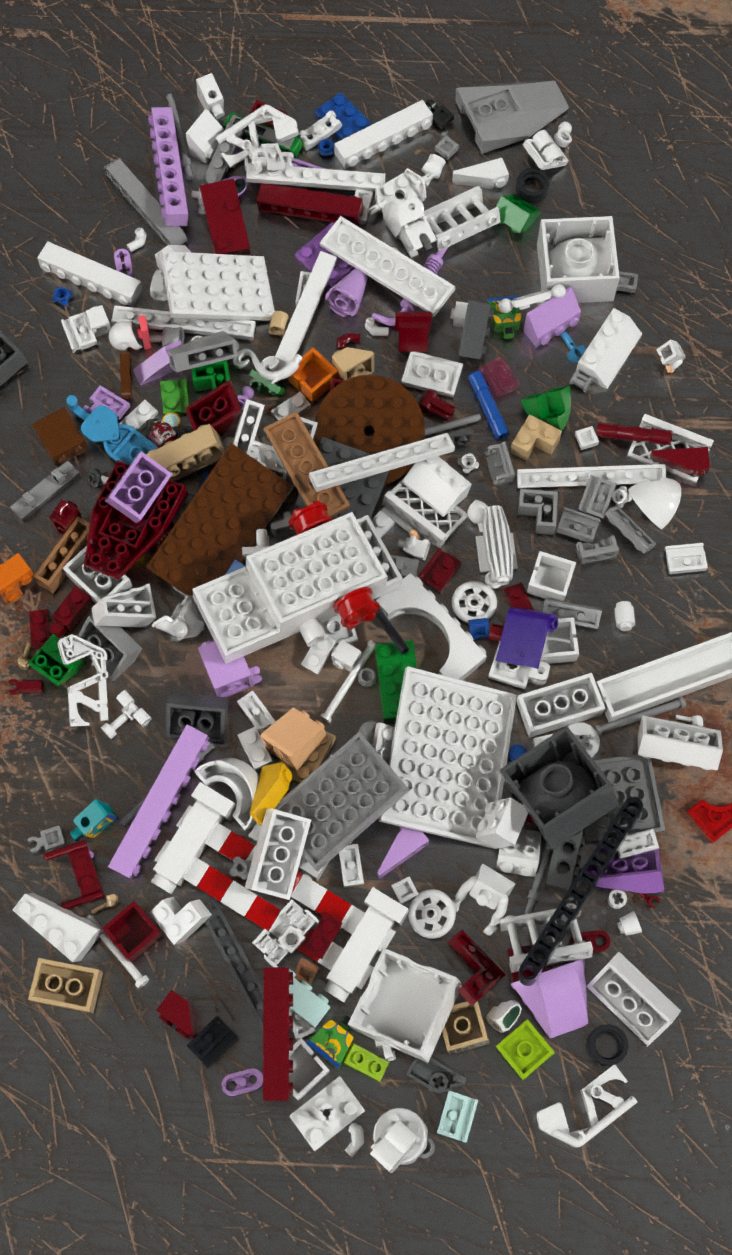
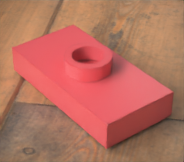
M144 315L138 316L140 328H137L138 338L143 340L144 350L151 349L146 317Z

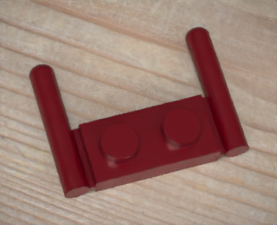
M86 840L44 853L43 858L46 861L66 854L69 855L82 895L81 897L61 903L60 907L71 909L104 897Z

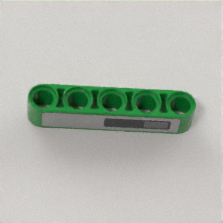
M229 113L222 127L225 130L227 123L234 125L245 117ZM261 123L256 124L260 147L261 144L278 143L281 152H291L296 159L303 146V142L298 137L279 143L276 139L274 128ZM249 126L244 128L242 140L251 141Z

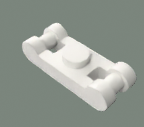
M331 110L306 130L300 131L297 137L303 142L304 149L308 151L318 145L323 139L338 131L342 127V123L336 119V114Z

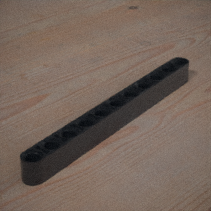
M629 797L625 801L520 965L518 979L523 985L531 986L536 982L636 824L643 809V803L638 797ZM633 806L637 808V811H631L628 807ZM624 822L627 824V827H621L618 823ZM608 838H615L617 843H611ZM598 854H605L607 859H600ZM594 870L597 875H589L587 871ZM583 886L587 891L580 892L577 890V887ZM574 903L576 905V908L570 909L566 906V904ZM558 919H562L565 921L566 924L564 926H560L556 924L555 921ZM552 936L555 942L549 943L545 940V937ZM541 953L545 958L537 960L534 954ZM530 970L534 975L532 977H525L522 972Z

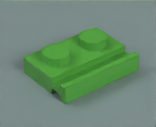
M183 378V380L160 381L163 414L173 412L182 415V413H187L185 408L189 406V396L186 378Z

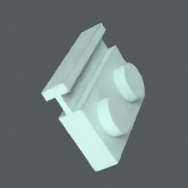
M448 1091L437 1134L467 1143L478 1100Z

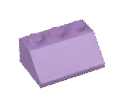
M571 287L567 288L564 297L558 298L554 296L527 313L523 332L535 347L541 344L545 345L552 337L561 335L565 329L570 326L574 327L579 322L581 310Z

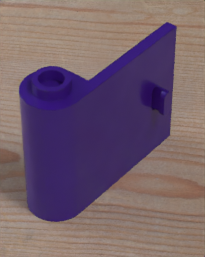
M511 607L507 613L496 661L538 669L547 632L552 633L558 627L559 621L556 615Z

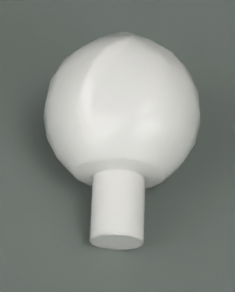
M475 500L469 506L467 514L473 523L478 524L479 532H483L484 510L488 506L482 501Z

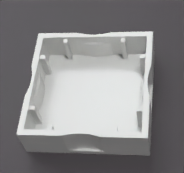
M383 948L372 971L368 987L360 997L348 1025L355 1032L428 1063L458 997V989L462 986V983L455 976L432 967L419 965L405 956Z

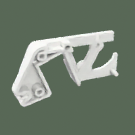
M265 104L215 138L219 144L227 140L228 143L243 149L242 152L236 155L221 153L231 168L249 156L250 146L260 148L256 124L273 120L276 139L281 143L298 136L296 120ZM249 126L251 141L236 137V133Z
M73 634L60 639L57 645L64 665L90 655L91 665L95 666L97 670L96 675L68 687L70 727L90 726L88 722L81 719L77 710L78 703L92 708L95 712H99L100 721H108L106 651ZM98 682L99 700L95 701L83 695L79 690Z
M612 1065L581 1089L591 1127L569 1132L563 1106L560 1102H557L536 1112L538 1128L572 1147H581L634 1106L637 1100L631 1095L624 1101L623 1098L616 1097L603 1090L601 1085L609 1080L617 1079L624 1083L628 1082L617 1066ZM592 1097L611 1104L614 1110L598 1121Z

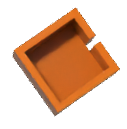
M314 347L302 356V360L298 364L299 368L288 377V381L298 390L301 389V393L312 403L330 389L333 378L339 379L338 370Z

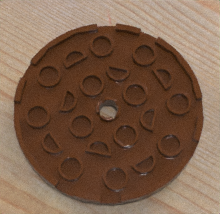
M379 375L356 376L338 384L326 395L315 418V422L318 423L314 434L317 448L322 437L366 453L376 454L425 439L424 417L416 399L398 382ZM367 426L374 428L375 432L372 436L365 435L364 430ZM414 463L390 470L384 485L402 477L413 467Z

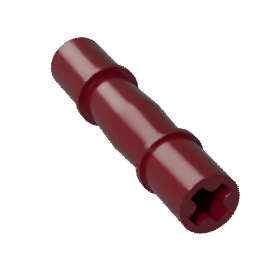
M599 422L596 435L597 437L615 440L619 438L630 441L649 442V444L671 445L673 431L655 429L654 427L648 429L637 426H621L619 423Z

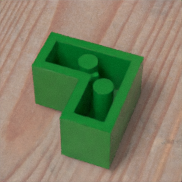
M227 360L191 369L195 391L214 390L230 380Z

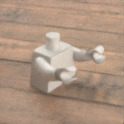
M482 864L476 876H472L464 882L455 895L456 899L452 900L455 911L458 912L460 903L466 898L469 891L470 896L475 898L479 905H486L491 909H496L491 923L483 931L490 936L496 932V925L500 923V919L504 917L507 911L508 896L515 883Z

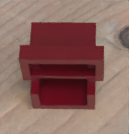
M395 312V331H399V352H428V331H431L432 312Z

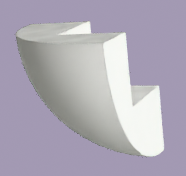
M664 477L656 481L646 479L628 489L638 507L660 529H663L670 522L681 499L680 483Z

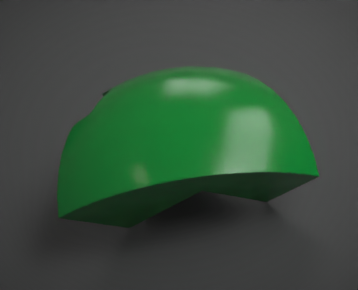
M570 385L551 388L546 392L534 393L521 399L527 415L529 416L530 414L562 431L568 422L571 410Z

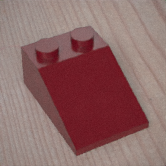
M228 380L185 408L193 431L202 425L210 424L220 436L224 435L243 411L231 380Z

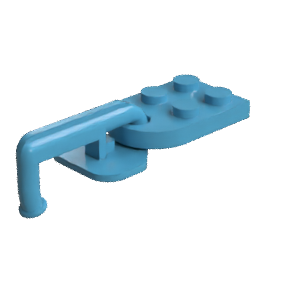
M69 395L66 402L70 410L84 420L81 425L83 435L92 442H103L106 453L114 461L117 462L119 460L130 465L140 452L148 454L150 450L158 449L153 442L133 427L124 424L118 425L117 414L108 407L98 406L89 414L77 405L76 396Z

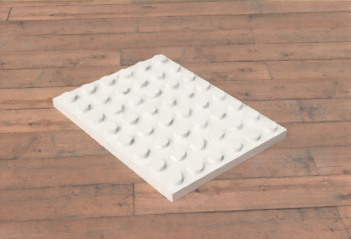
M407 666L403 677L388 765L410 791L381 815L378 821L492 848L476 838L477 827L486 814L485 808L490 802L502 799L504 779L500 769L507 765L517 695Z

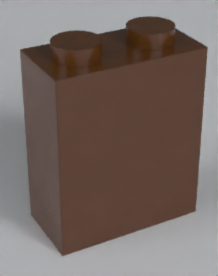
M65 407L32 424L37 436L56 466L65 463L76 455L83 454L88 449L83 436Z

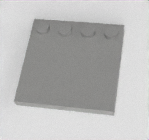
M635 754L594 760L612 783L619 806L590 824L588 828L583 829L584 836H586L585 843L596 842L602 839L629 797H638L643 803L641 815L629 835L654 829L655 833L664 832L665 826L651 758L648 759ZM633 806L628 807L631 811H637V808ZM624 822L618 823L621 827H627V824Z

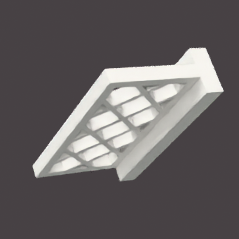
M644 414L639 426L648 429L654 427L655 429L673 431L672 440L675 442H671V445L663 447L656 444L658 449L655 450L669 447L675 449L674 445L682 443L686 448L708 447L709 452L714 442L712 439ZM633 441L627 457L647 465L661 464L650 459L651 451L648 452L645 445L647 442L640 441L637 443V441ZM643 446L645 454L639 456L632 453L635 447ZM666 466V472L696 483L699 478Z
M401 481L392 491H388L384 495L382 505L387 506L414 527V530L437 548H441L453 532L468 518V514L456 505L447 514L448 520H438L437 514L439 513L434 509H424L423 502L425 501L420 497L409 498V491L412 490L406 485L403 487L404 484ZM397 492H406V498H398L395 494ZM410 503H420V509L411 508ZM450 513H457L461 518L459 520H451ZM424 514H434L435 520L428 521ZM439 525H449L448 532L446 534L439 529Z

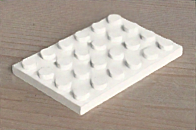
M161 252L160 256L171 317L271 321L275 310L264 256Z

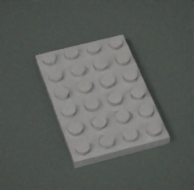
M359 731L287 794L275 809L311 819L302 854L318 872L408 793L410 789Z

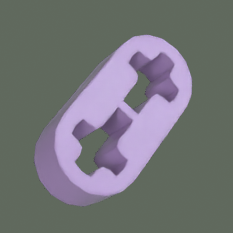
M118 249L114 253L116 270L124 273L123 269L126 268V275L134 277L129 252L126 249ZM121 256H124L125 262H121Z

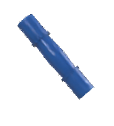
M473 372L468 376L474 394L479 399L480 405L488 419V425H490L496 440H503L510 435L503 416L499 413L489 391L490 387L487 385L482 372Z

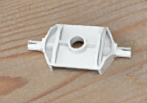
M407 168L404 173L382 186H376V204L367 209L370 215L377 211L383 213L384 206L387 203L394 202L397 205L415 196L422 202L425 201L427 197L425 184L434 179L433 174L429 172L422 177ZM398 192L402 193L404 199H397L395 194Z

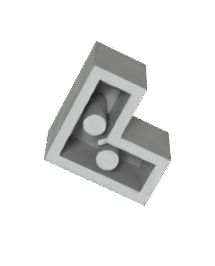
M520 489L517 515L536 516L535 534L554 535L557 520L558 492Z

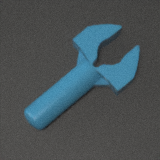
M563 332L561 337L570 349L567 357L569 360L578 363L579 358L575 352L579 353L582 357L586 348L584 345H575L568 333Z

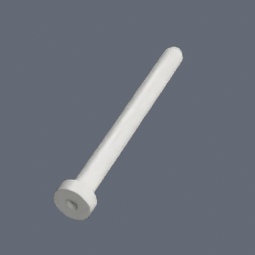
M92 915L86 917L91 922L100 925ZM104 931L100 938L135 979V986L138 989L145 986L150 979L146 975H141Z

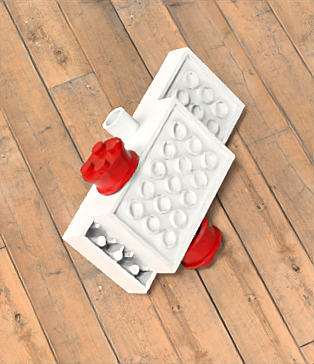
M319 500L304 508H298L292 512L293 516L288 522L290 528L296 531V536L246 556L245 567L192 589L193 599L226 664L298 632L302 634L308 647L315 646L327 638L321 622L339 614L342 618L340 621L342 626L347 627L348 630L357 627L364 621L369 622L376 618L375 614L379 611L380 604L374 601V599L401 588L403 578L368 515L356 520L353 512L333 519V517L327 514L326 504L321 503Z

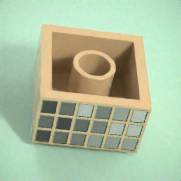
M468 1001L455 1004L442 1030L449 1055L490 1044L478 1001L473 1006Z

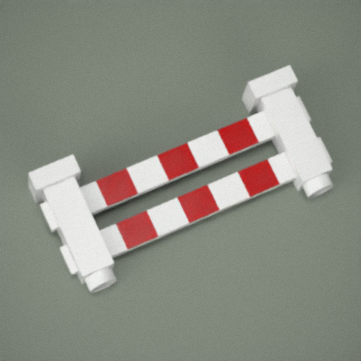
M199 782L191 795L196 800L193 807L188 806L176 825L179 827L178 831L171 841L167 840L154 860L157 862L153 868L156 874L151 882L172 894L176 886L182 887L186 880L280 938L291 925L293 927L295 925L289 923L291 920L287 916L284 918L280 914L281 910L199 859L207 845L232 861L235 857H240L245 861H252L256 848L254 844L221 825L224 819L231 822L233 819L232 815L236 810V804ZM298 871L291 893L292 898L321 916L326 912L343 923L341 928L352 934L344 949L332 942L323 959L304 949L314 932L311 928L304 935L306 939L297 948L303 954L331 970L326 977L329 980L323 990L345 1002L349 994H353L357 987L361 990L363 989L374 969L370 964L378 951L382 952L383 948L386 949L396 933V931L392 930V927L395 923L401 926L409 910L372 887L364 901L368 909L366 912H363ZM291 933L287 935V944H296L298 939L296 934Z

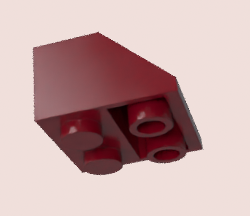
M171 989L156 1010L160 1013L158 1018L170 1027L173 1024L176 1025L175 1031L186 1039L189 1036L194 1039L197 1033L193 1006Z

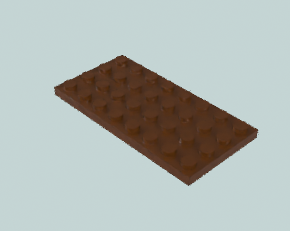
M230 443L146 568L185 595L193 596V588L226 575L235 559L240 563L243 562L242 547H253L256 542V530L265 529L293 485Z

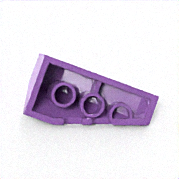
M659 849L620 859L619 856L615 857V861L610 863L596 887L643 894L663 892L664 881ZM594 870L587 871L589 875H597Z

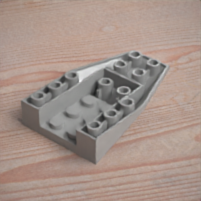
M556 81L499 83L456 88L455 101L461 114L467 113L476 131L475 142L481 154L531 137L569 109Z

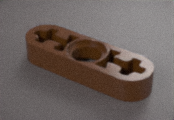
M130 351L120 352L121 397L124 400H132V361Z

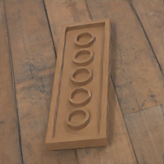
M297 411L263 428L306 506L319 500L321 503L326 504L327 514L330 517L350 508V504L339 485L315 491L309 479V473L327 468L328 465Z

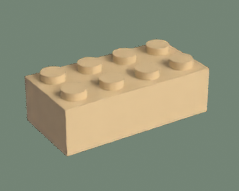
M208 424L200 426L191 433L183 434L181 438L169 441L158 449L150 450L146 455L171 472L172 475L169 480L175 482L219 461L226 448L221 436Z

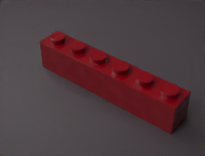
M261 183L256 199L258 211L328 222H336L341 216L356 226L360 225V219L364 210L363 199L356 196L330 194L323 191L317 192Z
M289 967L263 968V1101H289V1095H293V1082H289V1073H293V1060H289V1051H293V1037H289V1029H293V1015H289V1007H293V994H289V985H293V972H289Z

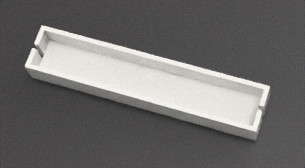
M732 632L596 681L606 708L604 713L608 723L732 678Z

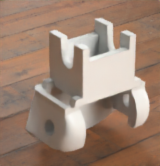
M412 197L397 205L394 202H389L384 206L383 220L395 239L399 238L402 241L410 259L419 255L417 250L423 246L426 251L432 249L431 243L437 241L424 214L423 203L418 197ZM409 205H413L415 209H414V210H413L412 208L409 209L408 206H409Z

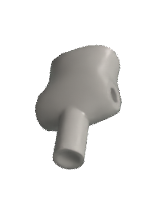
M164 327L162 334L150 336L151 343L162 342L163 347L179 340L184 344V330L182 327Z

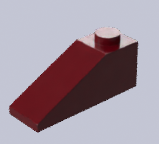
M708 447L651 450L650 453L651 460L666 464V466L685 474L694 475V477L704 476L710 469Z

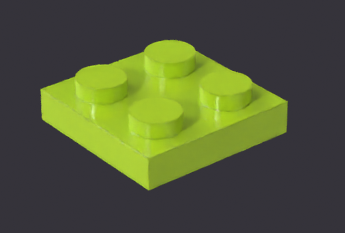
M528 1019L495 1046L522 1080L555 1053Z

